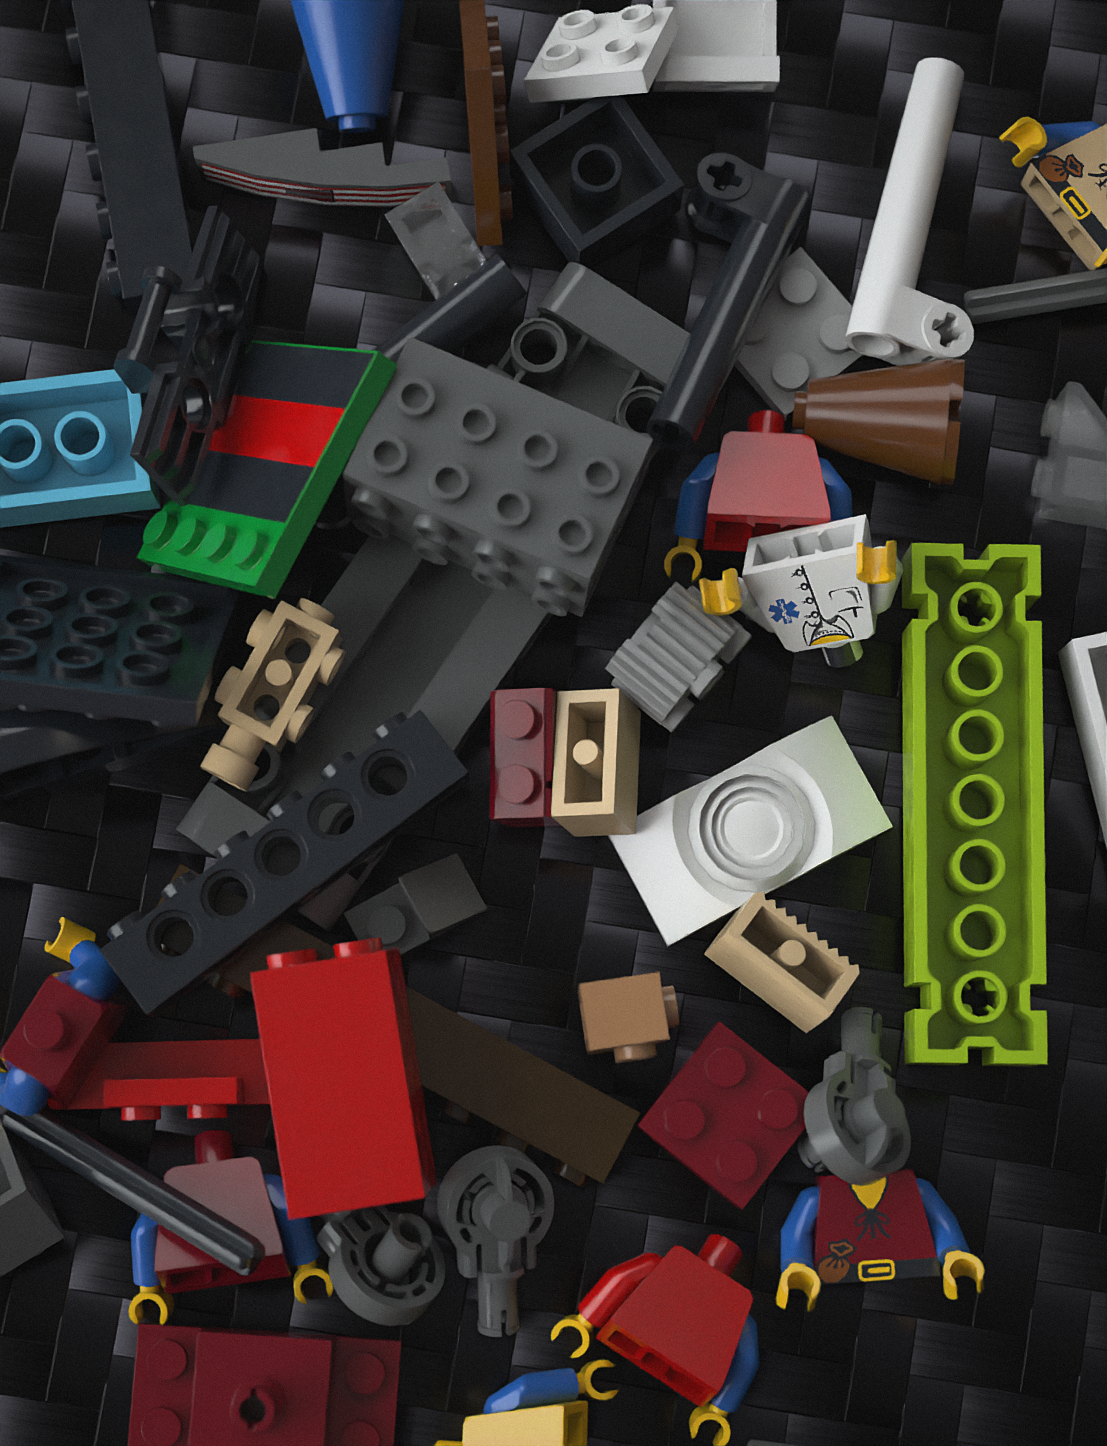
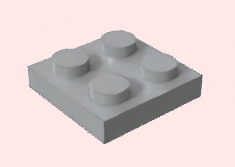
M801 247L786 259L734 364L770 408L784 417V421L793 415L795 392H808L809 379L845 374L867 356L851 349L845 342V335L853 307Z

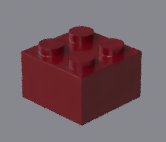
M719 1021L707 1033L635 1127L736 1208L743 1209L806 1128L804 1106L809 1092Z

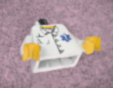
M866 515L749 538L742 573L743 578L738 577L735 568H730L723 571V580L710 581L703 578L699 580L705 613L720 616L740 610L768 632L776 633L785 649L799 652L821 647L827 663L832 667L840 668L849 666L861 658L863 650L859 640L867 639L875 634L877 614L890 608L903 573V567L896 556L895 540L887 541L886 547L872 548L869 522Z

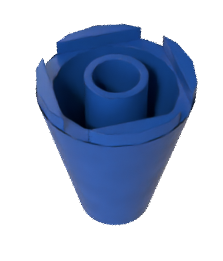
M290 0L326 120L339 123V132L364 133L376 130V120L384 119L388 116L405 0Z

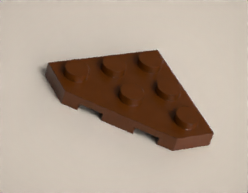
M459 0L477 245H502L501 221H513L511 183L498 182L497 164L510 163L505 115L504 66L502 65L498 16H486L484 0Z

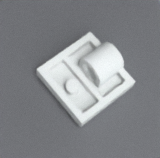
M638 4L627 7L620 12L593 14L589 10H578L558 18L524 79L530 103L547 101L549 104L589 101L593 97L648 93L679 31L674 7L652 9L649 5Z

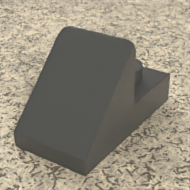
M456 853L402 875L398 878L400 883L344 912V915L358 940L381 937L383 950L399 947L402 957L488 909Z

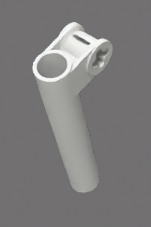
M926 58L919 61L916 66L845 335L846 344L856 352L880 358L897 366L959 358L970 349L974 338L971 320L962 309L915 290L965 77L964 71L959 65L942 58Z

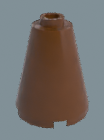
M948 358L809 379L808 392H795L792 429L804 430V434L815 440L817 447L939 485H953L960 435L961 401H963L965 360Z

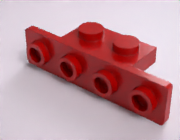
M261 1039L108 1043L68 1109L61 1107L48 1098V1106L53 1110L121 1108V1121L161 1120V1107H187V1119L227 1118V1105L271 1104Z

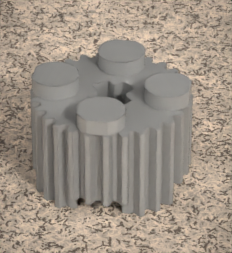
M677 582L659 599L651 609L653 611L651 615L643 622L631 639L627 638L612 657L610 663L605 667L607 671L615 676L611 685L619 688L630 701L670 732H673L695 705L687 697L692 693L701 701L724 674L723 667L717 663L719 658H722L729 664L752 637L751 634L742 628V625L728 614L717 616L705 613L701 592L693 585L686 590Z

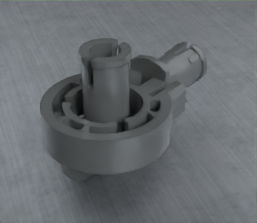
M866 1007L851 1008L842 1014L841 1052L830 1055L824 1061L823 1081L815 1085L806 1097L804 1119L807 1131L799 1137L797 1143L799 1155L807 1167L812 1168L815 1165L816 1172H824L830 1169L842 1180L858 1186L872 1185L899 1170L906 1163L911 1146L910 1130L905 1116V1109L895 1094L896 1080L890 1077L892 1076L890 1065L881 1059L880 1045L883 1019L881 1014L876 1013L873 1015V1009ZM841 1105H844L843 1112L841 1113Z
M487 1146L466 1154L447 1172L438 1192L437 1213L443 1230L457 1247V1267L459 1273L468 1278L477 1277L478 1275V1331L486 1336L502 1337L501 1322L505 1323V1330L508 1336L513 1335L520 1329L517 1279L524 1274V1267L521 1262L527 1269L535 1268L537 1265L536 1245L545 1236L551 1224L554 1213V1194L545 1174L523 1152L507 1146ZM516 1168L530 1174L534 1185V1195L531 1188L526 1184L527 1182L516 1171ZM511 1180L515 1181L518 1184V1187L512 1184ZM470 1206H472V1218L475 1225L471 1224L469 1219Z
M383 1204L318 1215L325 1226L319 1232L316 1240L330 1256L329 1275L332 1285L340 1299L353 1312L371 1322L393 1326L410 1324L426 1311L441 1290L446 1271L442 1251L431 1235V1229L421 1217L410 1213L389 1212ZM419 1266L418 1270L415 1272L411 1279L412 1283L409 1284V1270L417 1269V1267Z

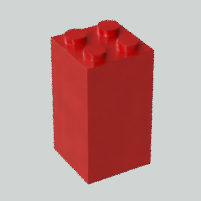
M381 937L333 945L335 958L318 960L316 948L266 956L268 969L250 973L289 1219L425 1198L437 1183L400 948L383 950Z

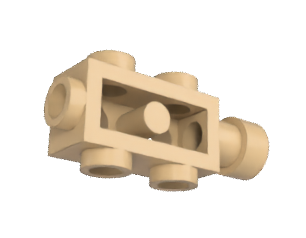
M300 598L296 607L281 600L274 613L266 609L260 612L246 640L247 644L254 647L251 656L243 670L232 666L227 671L215 694V701L223 704L218 716L230 727L220 745L212 744L200 766L202 769L228 784L247 792L259 770L254 763L264 745L281 753L288 739L295 743L299 741L314 713V708L307 705L319 682L326 686L332 682L346 651L338 648L343 639L339 630L330 626L335 618L331 612L304 598ZM299 642L307 644L311 652L306 661L293 663L287 659L288 649L293 644ZM274 699L279 703V712L273 719L262 720L257 717L256 708L262 700Z

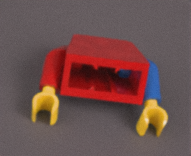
M711 1234L697 1256L682 1246L674 1245L665 1257L657 1253L646 1252L609 1269L579 1303L578 1309L580 1313L578 1315L566 1316L559 1321L552 1330L551 1339L552 1341L555 1340L566 1326H573L579 1329L583 1337L582 1345L570 1356V1358H577L584 1354L591 1346L594 1338V1326L600 1327L601 1330L596 1339L698 1405L691 1413L689 1419L691 1437L693 1439L697 1435L700 1424L705 1420L713 1419L721 1424V1428L714 1437L713 1445L725 1446L729 1441L731 1433L727 1415L729 1412H736L759 1368L757 1323L749 1314L753 1295L748 1289L730 1278L739 1264L743 1252L730 1239L718 1234Z

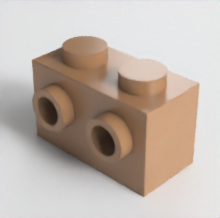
M659 972L579 984L578 998L587 1055L614 1051L615 1063L654 1058L657 1055L655 1045L664 1044L669 1040L668 1029L676 1028V1025H679L673 985L661 987Z

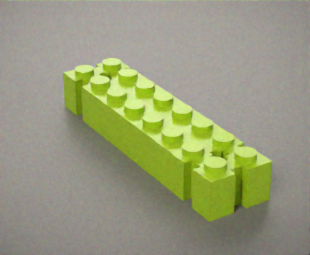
M912 543L902 558V609H918V619H912L902 633L904 987H920V1009H913L904 1013L905 1065H961L968 1063V1049L982 1050V1066L1034 1067L1048 1064L1047 1011H1030V989L1047 984L1042 621H1026L1025 610H1029L1041 596V545L989 544L978 560H964L963 544ZM965 603L971 605L973 615L983 616L976 626L969 625L967 617L960 616L958 613ZM968 982L975 983L976 993L987 996V1006L976 1009L979 1016L972 1015L971 1006L962 1004L961 992L971 988Z

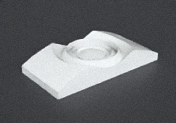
M831 715L765 747L729 769L675 794L638 815L636 834L608 836L668 947L733 913L754 893L764 892L766 895L884 833L893 826Z

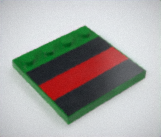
M253 340L246 352L225 426L213 431L197 488L191 492L188 505L179 506L168 497L163 509L157 512L146 525L143 533L144 544L136 558L156 570L275 599L398 365L379 351Z

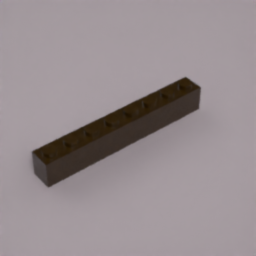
M180 864L170 883L182 874L190 871V869ZM222 886L214 896L215 910L222 916L238 914L247 903L246 899ZM161 897L156 907L165 901L163 897ZM180 921L170 924L164 930L161 937V946L167 956H181L191 948L194 940L191 925ZM283 921L213 974L207 984L242 1002L247 991L253 993L250 973L268 969L266 956L316 948L317 959L323 960L335 958L334 947ZM406 986L421 1085L441 1095L435 1108L470 1126L475 1115L498 1126L493 1137L494 1140L507 1147L517 1149L527 1156L533 1146L556 1158L550 1169L551 1171L584 1189L590 1178L604 1183L640 1115L638 1111Z

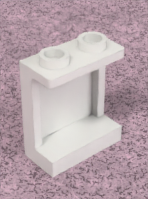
M653 0V9L674 7L679 31L652 83V92L775 91L780 77V56H776L777 0Z

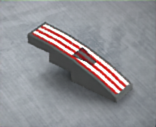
M317 128L193 146L194 159L202 180L262 197L324 206L401 207L453 202L448 157L386 166L382 143L321 151Z

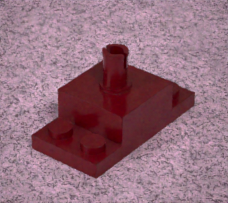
M141 1322L138 1324L128 1446H395L402 1340L176 1324L161 1325L160 1323Z

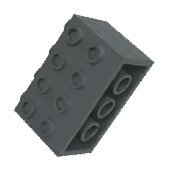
M409 337L396 363L398 366L373 411L343 473L347 516L353 519L352 523L357 529L367 535L383 540L388 539L389 535L413 544L412 550L430 562L446 565L450 560L471 569V575L488 587L504 591L507 590L508 586L532 595L531 601L546 612L558 616H566L569 611L582 617L641 488L653 440Z

